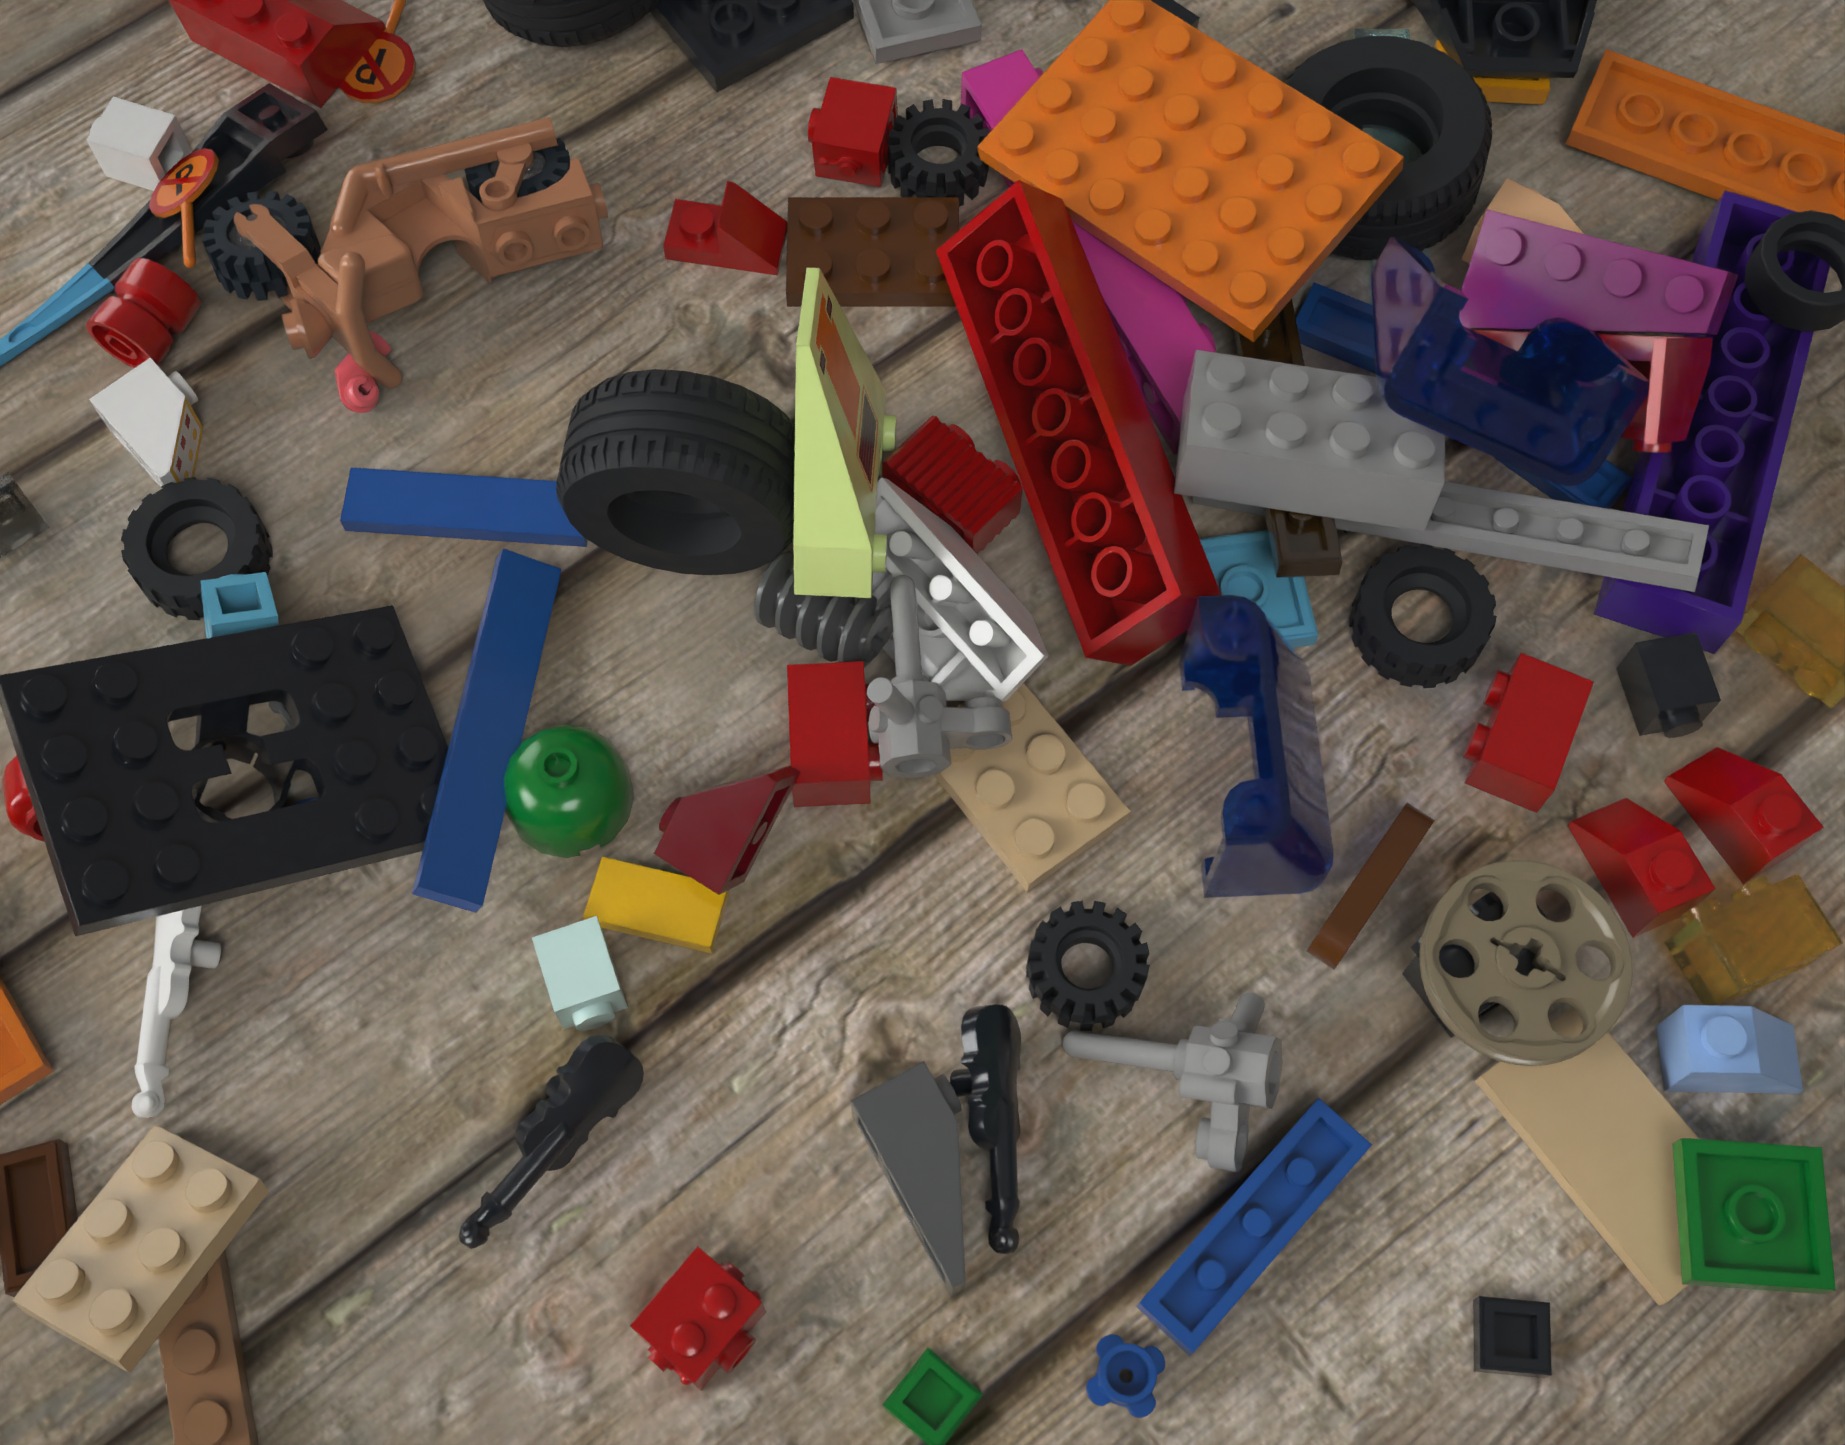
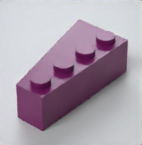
M1487 209L1450 328L1717 335L1738 275Z

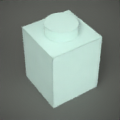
M597 916L532 937L553 1010L564 1030L573 1026L579 1031L601 1027L615 1018L614 1012L628 1008L606 937Z

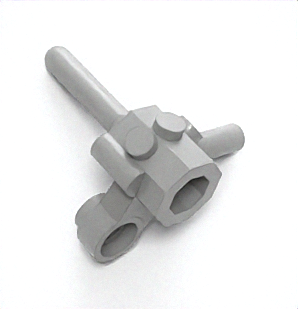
M898 575L893 578L890 583L896 677L891 681L883 677L876 678L871 681L867 688L868 698L876 705L871 709L868 727L873 743H879L880 768L889 776L918 778L935 775L951 765L950 749L969 748L986 750L1002 747L1011 742L1010 713L1003 708L1000 699L995 697H978L965 702L964 708L947 707L945 691L938 683L929 682V678L922 675L915 583L907 575Z
M1244 993L1240 996L1231 1020L1219 1019V1023L1214 1024L1212 1027L1195 1025L1189 1039H1180L1178 1045L1079 1030L1070 1031L1063 1039V1049L1072 1057L1174 1072L1175 1078L1180 1080L1181 1097L1211 1102V1118L1203 1117L1198 1127L1196 1137L1197 1158L1208 1160L1210 1168L1240 1172L1245 1161L1248 1146L1250 1106L1273 1108L1279 1092L1283 1064L1282 1041L1275 1036L1254 1034L1265 1008L1263 999L1254 993Z

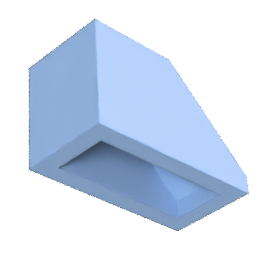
M1682 1005L1656 1026L1664 1092L1799 1094L1803 1091L1794 1026L1755 1007Z

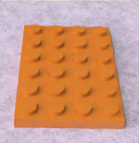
M1109 0L977 146L981 161L1014 183L1020 180L1062 198L1074 223L1252 342L1256 341L1403 170L1404 156L1151 0Z

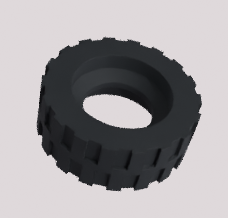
M196 477L184 478V481L173 484L170 482L161 486V490L154 494L149 493L141 500L142 504L137 510L133 509L128 517L129 524L127 529H123L121 541L124 543V550H121L124 563L129 568L127 571L155 607H162L166 614L176 618L178 615L185 616L188 620H200L201 617H204L201 580L216 579L230 574L247 575L266 572L268 576L271 568L268 564L269 558L273 557L272 545L268 540L270 536L254 506L247 497L243 498L239 489L231 484H228V486L223 485L218 479L207 477V480H197ZM199 523L213 524L222 529L228 539V548L223 560L215 567L197 575H189L175 570L170 565L167 555L168 546L171 540L182 530Z
M1421 544L1420 547L1410 548L1407 545L1398 547L1397 551L1392 554L1387 552L1378 559L1375 567L1371 566L1366 572L1352 603L1353 609L1349 616V627L1353 628L1351 638L1355 648L1358 647L1363 654L1361 658L1368 666L1372 665L1379 671L1378 674L1387 680L1391 678L1399 681L1400 685L1407 687L1421 685L1423 688H1435L1439 683L1445 682V684H1449L1457 680L1460 673L1464 672L1466 674L1474 665L1491 637L1490 634L1495 627L1497 616L1493 612L1496 607L1494 594L1491 595L1488 589L1489 582L1484 574L1480 575L1474 569L1476 565L1467 558L1463 560L1455 555V551L1447 548L1441 550L1425 544ZM1411 590H1426L1438 595L1447 603L1452 614V627L1449 633L1442 639L1430 643L1416 642L1407 638L1397 629L1393 622L1392 606L1394 601L1403 593Z

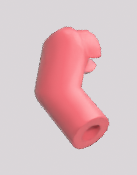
M370 331L375 348L387 357L391 352V347L380 335ZM348 353L335 369V379L340 401L353 412H369L376 406L379 399L378 384H376L373 377L355 363L352 355Z

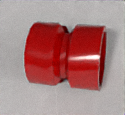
M137 258L132 261L115 284V292L118 297L109 296L106 301L102 302L87 321L86 329L100 347L124 364L135 368L151 358L159 366L170 351V345L174 341L170 333H183L201 308V301L197 293L177 274L152 260Z

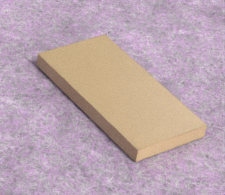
M1571 1007L1552 1021L1550 1026L1557 1034L1563 1037L1574 1038L1580 1036L1583 1029V1020L1579 1012L1574 1007ZM1609 1032L1590 1048L1571 1059L1545 1066H1521L1499 1061L1475 1080L1476 1084L1658 1306L1667 1303L1688 1286L1682 1285L1672 1143L1680 1138H1699Z

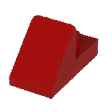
M727 181L721 205L675 199L663 244L665 259L778 276L787 237V221L739 185Z

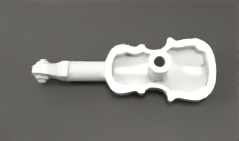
M201 906L157 916L153 965L147 976L137 1062L134 1066L141 1092L134 1096L132 1110L140 1118L157 1116L164 1108L165 1098L161 1080L169 1075V1067L165 1065L170 1021L177 1018L185 1008L188 998L191 966L215 969L220 960V943L194 939L199 933L198 922Z

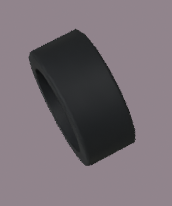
M1810 210L1789 213L1771 224L1746 263L1744 281L1751 301L1767 318L1785 328L1806 332L1830 329L1845 320L1844 220L1833 214ZM1796 250L1819 257L1826 261L1837 273L1842 289L1840 291L1823 293L1802 287L1793 282L1782 270L1777 254L1779 252Z

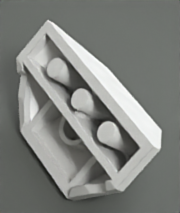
M881 477L877 485L875 534H887L886 572H873L872 595L877 598L874 617L877 618L885 607L891 605L890 583L893 578L898 575L911 577L915 583L922 675L927 676L929 682H936L946 693V701H968L978 697H995L1001 701H1007L1049 657L1032 614L950 525L890 480ZM855 597L853 605L856 606L861 598ZM892 632L883 649L895 662Z

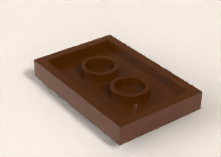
M788 197L787 307H801L807 267L821 269L840 307H956L936 250L959 231V197Z

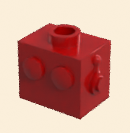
M830 77L821 109H812L808 124V141L812 143L815 176L876 187L882 186L888 164L890 129L894 130V120L898 116L897 88Z
M697 1246L632 1322L630 1327L650 1345L647 1349L651 1353L648 1359L663 1372L667 1368L670 1371L676 1372L680 1376L682 1384L690 1385L692 1383L701 1391L720 1367L728 1374L731 1373L754 1346L756 1338L749 1332L766 1313L763 1302L760 1301L761 1296L759 1292L751 1291L744 1285L745 1282L742 1278L745 1275L732 1263L728 1262L725 1265L721 1262L718 1264Z

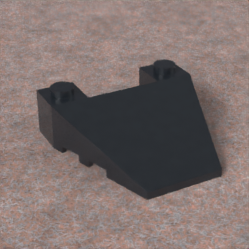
M1412 0L1448 56L1467 70L1471 76L1534 78L1575 77L1597 0Z

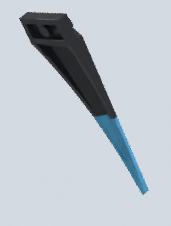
M268 83L220 116L192 151L203 148L212 149L219 159L217 171L210 184L192 202L195 235L204 230L203 226L206 220L215 221L212 212L219 206L226 211L230 210L228 200L238 197L239 201L244 203L248 200L247 193L256 191L259 193L287 172L281 161L286 158L298 157L313 146L314 139L328 130L317 110ZM149 200L133 219L88 264L45 303L0 339V367L114 291L115 284L133 260L144 258L157 262L182 245L181 211L166 218L157 217L151 212Z

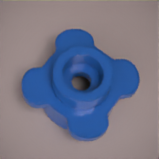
M1111 1334L1103 1337L1096 1346V1353L1099 1357L1096 1375L1086 1385L1088 1398L1097 1406H1105L1108 1403L1125 1407L1135 1418L1148 1416L1156 1406V1400L1152 1392L1156 1384L1157 1375L1165 1369V1358L1162 1352L1154 1346L1142 1348L1135 1344H1124L1122 1338L1118 1335ZM1122 1369L1131 1371L1133 1376L1131 1382L1124 1383L1120 1380L1119 1373Z

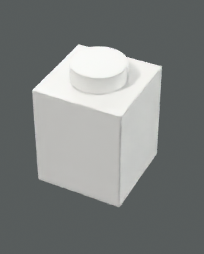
M117 97L111 99L101 117H98L93 122L90 134L86 140L106 177L152 191L155 190L160 180L177 162L192 153L175 115Z

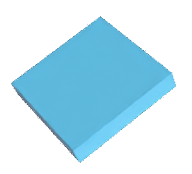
M1268 530L1200 539L1226 605L1187 630L1194 661L1315 645L1319 635L1304 577L1276 578Z

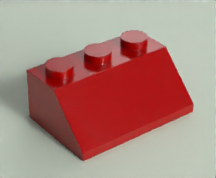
M169 0L191 41L319 108H322L386 29L382 20L342 0Z

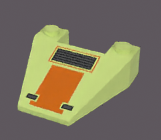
M808 267L806 268L796 342L794 594L871 598L873 572H886L887 534H875L878 476H882L883 452L895 451L897 416L885 415L886 390L821 269Z

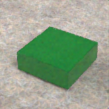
M927 1347L882 1404V1407L926 1445H946L983 1397V1394Z

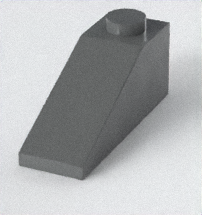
M923 1061L851 1100L852 1116L952 1298L964 1291L966 1281L958 1120L955 1117V1114L962 1111V1107L946 1076L942 1074L933 1078Z

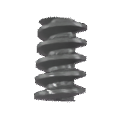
M788 551L779 555L764 572L757 589L754 602V615L757 622L767 628L776 627L778 634L785 638H796L798 644L810 651L817 649L819 656L830 662L836 660L838 662L864 661V668L869 665L880 653L893 632L891 605L885 607L876 618L874 613L877 607V598L871 595V598H861L856 606L853 605L855 597L795 595L794 570L792 571L794 553Z

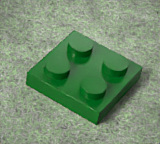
M1680 1138L1672 1143L1682 1285L1827 1294L1836 1290L1822 1147Z

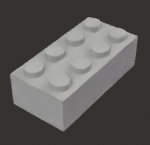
M1195 351L1183 399L1174 494L1413 531H1425L1444 486V387L1209 351Z

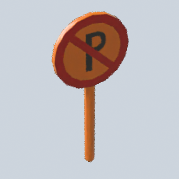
M394 0L385 24L386 29L339 85L338 88L348 98L361 103H380L396 97L407 88L414 77L416 61L412 50L401 37L394 35L406 0Z
M203 148L194 151L177 162L157 184L150 199L149 207L151 212L157 217L166 218L181 211L183 262L188 268H193L196 265L192 202L210 184L218 168L219 159L212 149Z

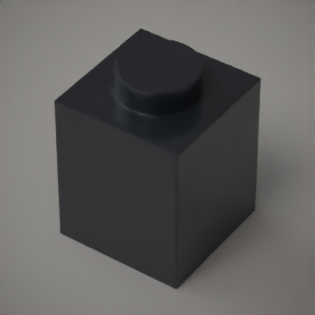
M1696 632L1636 642L1616 668L1639 736L1664 732L1665 737L1676 738L1693 733L1703 726L1702 721L1721 701Z

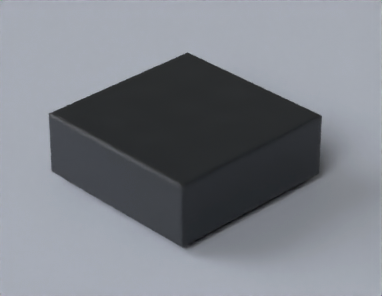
M1478 1296L1473 1299L1474 1372L1537 1378L1552 1376L1549 1302Z

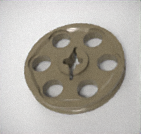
M1512 860L1492 863L1480 867L1459 879L1444 894L1430 914L1424 927L1419 951L1421 978L1425 992L1436 1014L1445 1026L1457 1038L1477 1052L1492 1059L1514 1065L1545 1066L1571 1059L1590 1048L1617 1022L1626 1006L1632 985L1633 966L1630 945L1621 922L1613 909L1597 891L1580 878L1558 867L1535 861ZM1477 889H1486L1495 893L1503 904L1502 918L1495 921H1484L1476 917L1468 905L1470 892ZM1543 890H1553L1566 897L1571 909L1569 919L1564 922H1554L1541 915L1536 905L1537 893ZM1454 944L1468 950L1474 959V973L1465 978L1453 977L1446 973L1440 965V949ZM1580 947H1596L1605 953L1611 965L1608 978L1601 980L1592 979L1581 972L1576 962V953ZM1524 948L1535 954L1532 964L1537 968L1533 969L1527 976L1521 975L1515 970L1518 960L1513 956L1518 955ZM1496 1002L1505 1006L1514 1019L1513 1032L1505 1037H1497L1485 1031L1478 1017L1479 1008L1482 1004ZM1566 1003L1579 1012L1583 1020V1029L1580 1036L1574 1038L1563 1037L1551 1028L1548 1022L1550 1005Z

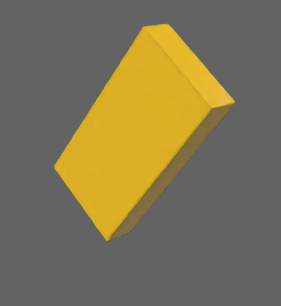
M602 857L583 919L597 916L601 927L604 929L712 954L730 893L728 890L718 895L691 877Z

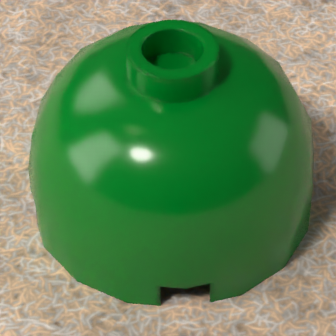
M566 724L540 730L522 741L509 758L504 775L507 802L505 812L521 840L542 854L563 858L581 856L579 851L591 849L597 844L601 848L613 841L628 822L634 801L628 766L612 742L590 728Z

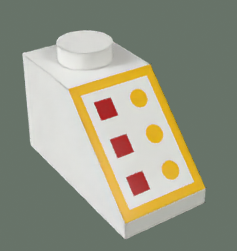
M149 358L89 399L110 432L160 488L170 482L175 484L184 481V478L194 477L203 426L191 406L199 400L192 388L177 371L167 376Z

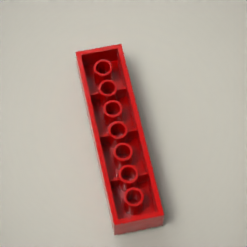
M1018 180L940 246L936 253L1085 658L1132 666L1226 604L1182 495L1174 494V474L1068 209L1062 198Z

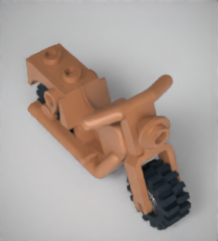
M548 117L359 164L351 168L343 180L330 222V230L322 250L306 207L302 202L297 204L295 197L288 194L281 200L276 191H268L265 199H260L258 191L247 193L249 201L241 203L238 197L228 200L231 208L228 211L219 206L212 212L215 221L206 220L203 226L206 234H202V242L219 283H222L223 288L227 292L232 293L235 290L238 298L246 300L254 292L257 301L268 300V292L272 291L292 311L282 314V319L293 350L304 348L308 358L312 359L318 355L331 337H333L352 355L356 364L383 387L393 389L400 385L402 374L392 362L375 348L367 323L409 306L421 299L423 288L418 270L422 259L430 249L444 241L454 240L457 254L489 283H492L491 277L518 272L532 266L602 249L603 240L599 220L608 218V212L599 183L588 184L579 158L570 159L565 143L560 138L556 139L552 121ZM465 169L470 192L465 188L462 177L450 180L444 174Z

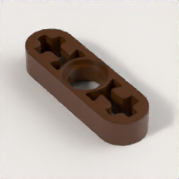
M1408 802L1405 804L1306 952L1335 970L1434 823V819Z

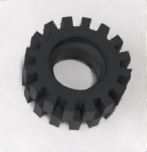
M933 99L923 101V111L919 112L913 104L906 108V119L900 115L897 116L894 120V130L890 129L888 136V174H891V183L894 189L901 186V197H912L914 194L916 197H959L960 207L964 205V194L971 200L979 195V186H985L989 172V165L980 160L977 146L989 134L988 128L983 129L984 120L977 113L970 118V107L961 104L959 109L954 111L952 110V100L946 99L942 100V108H934ZM944 146L955 150L960 154V157L949 163L936 164L923 160L917 154L928 147Z
M1083 900L1071 902L1070 910L1067 912H1063L1060 906L1051 912L1047 923L1042 920L1036 929L1034 939L1031 940L1026 965V977L1030 979L1028 989L1033 999L1036 997L1040 999L1039 1009L1047 1017L1051 1012L1058 1015V1024L1069 1028L1070 1021L1081 1023L1080 1031H1092L1093 1025L1096 1023H1101L1103 1029L1114 1025L1118 1016L1121 1015L1124 1018L1132 1011L1134 1003L1139 1000L1148 977L1150 965H1147V959L1150 953L1147 942L1141 944L1139 940L1142 934L1141 929L1136 922L1129 927L1125 923L1127 914L1119 908L1115 910L1113 915L1104 912L1106 905L1104 902L1094 901L1092 909H1084ZM1081 943H1091L1101 947L1112 961L1113 974L1111 978L1097 988L1086 989L1074 985L1065 976L1061 964L1062 957L1069 948Z

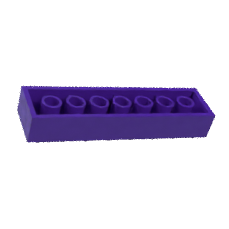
M1726 190L1700 232L1692 260L1693 263L1738 275L1718 334L1671 335L1713 338L1710 366L1687 438L1684 441L1672 442L1671 452L1668 453L1639 451L1632 475L1633 479L1630 482L1623 507L1625 512L1709 525L1696 590L1691 592L1604 576L1594 615L1661 637L1696 632L1703 651L1712 654L1718 651L1742 622L1814 331L1806 332L1785 328L1767 318L1751 301L1744 283L1746 263L1771 224L1789 213H1795V211ZM1796 250L1779 252L1777 254L1782 270L1793 282L1808 290L1824 293L1830 265L1826 261L1811 253Z

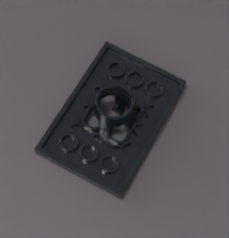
M393 605L0 675V705L75 937L423 851L448 746ZM270 701L280 702L287 708L294 729L261 737L248 733L249 706ZM197 716L195 746L192 750L180 749L175 745L167 723ZM255 753L258 754L253 767L265 776L273 789L275 804L269 811L231 819L226 817V814L210 806L206 807L200 802L208 779L232 774L227 759L250 764ZM295 771H306L314 781L319 799L284 807Z

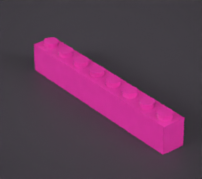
M1022 49L962 72L960 105L964 104L970 107V118L978 113L984 120L983 129L988 128L990 133L1044 72L1040 68L1034 69ZM1001 174L1005 183L1010 188L1014 182ZM1073 222L1150 417L1173 454H1178L1183 399L1195 351L1202 350L1217 353L1214 338L1204 323H1197L1187 307L1185 296Z

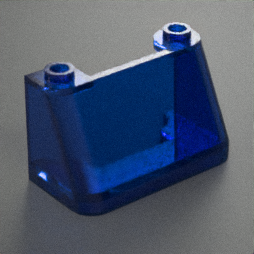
M1392 236L1374 266L1371 274L1376 386L1381 398L1391 410L1404 418L1558 485L1573 486L1581 484L1590 479L1600 469L1649 392V380L1593 330L1560 317L1547 319L1536 325L1518 351L1464 327L1460 321L1459 310L1462 311L1468 298L1460 290L1443 283L1435 275V268L1427 255L1418 248Z
M1234 595L1198 596L1179 661L1182 691L1195 690L1196 687L1207 693L1215 703L1216 718H1248L1255 777L1254 780L1240 782L1233 787L1222 804V841L1216 855L1204 859L1201 866L1204 898L1302 894L1313 891L1324 882L1333 865L1334 852L1311 678L1307 665L1255 602L1245 597Z

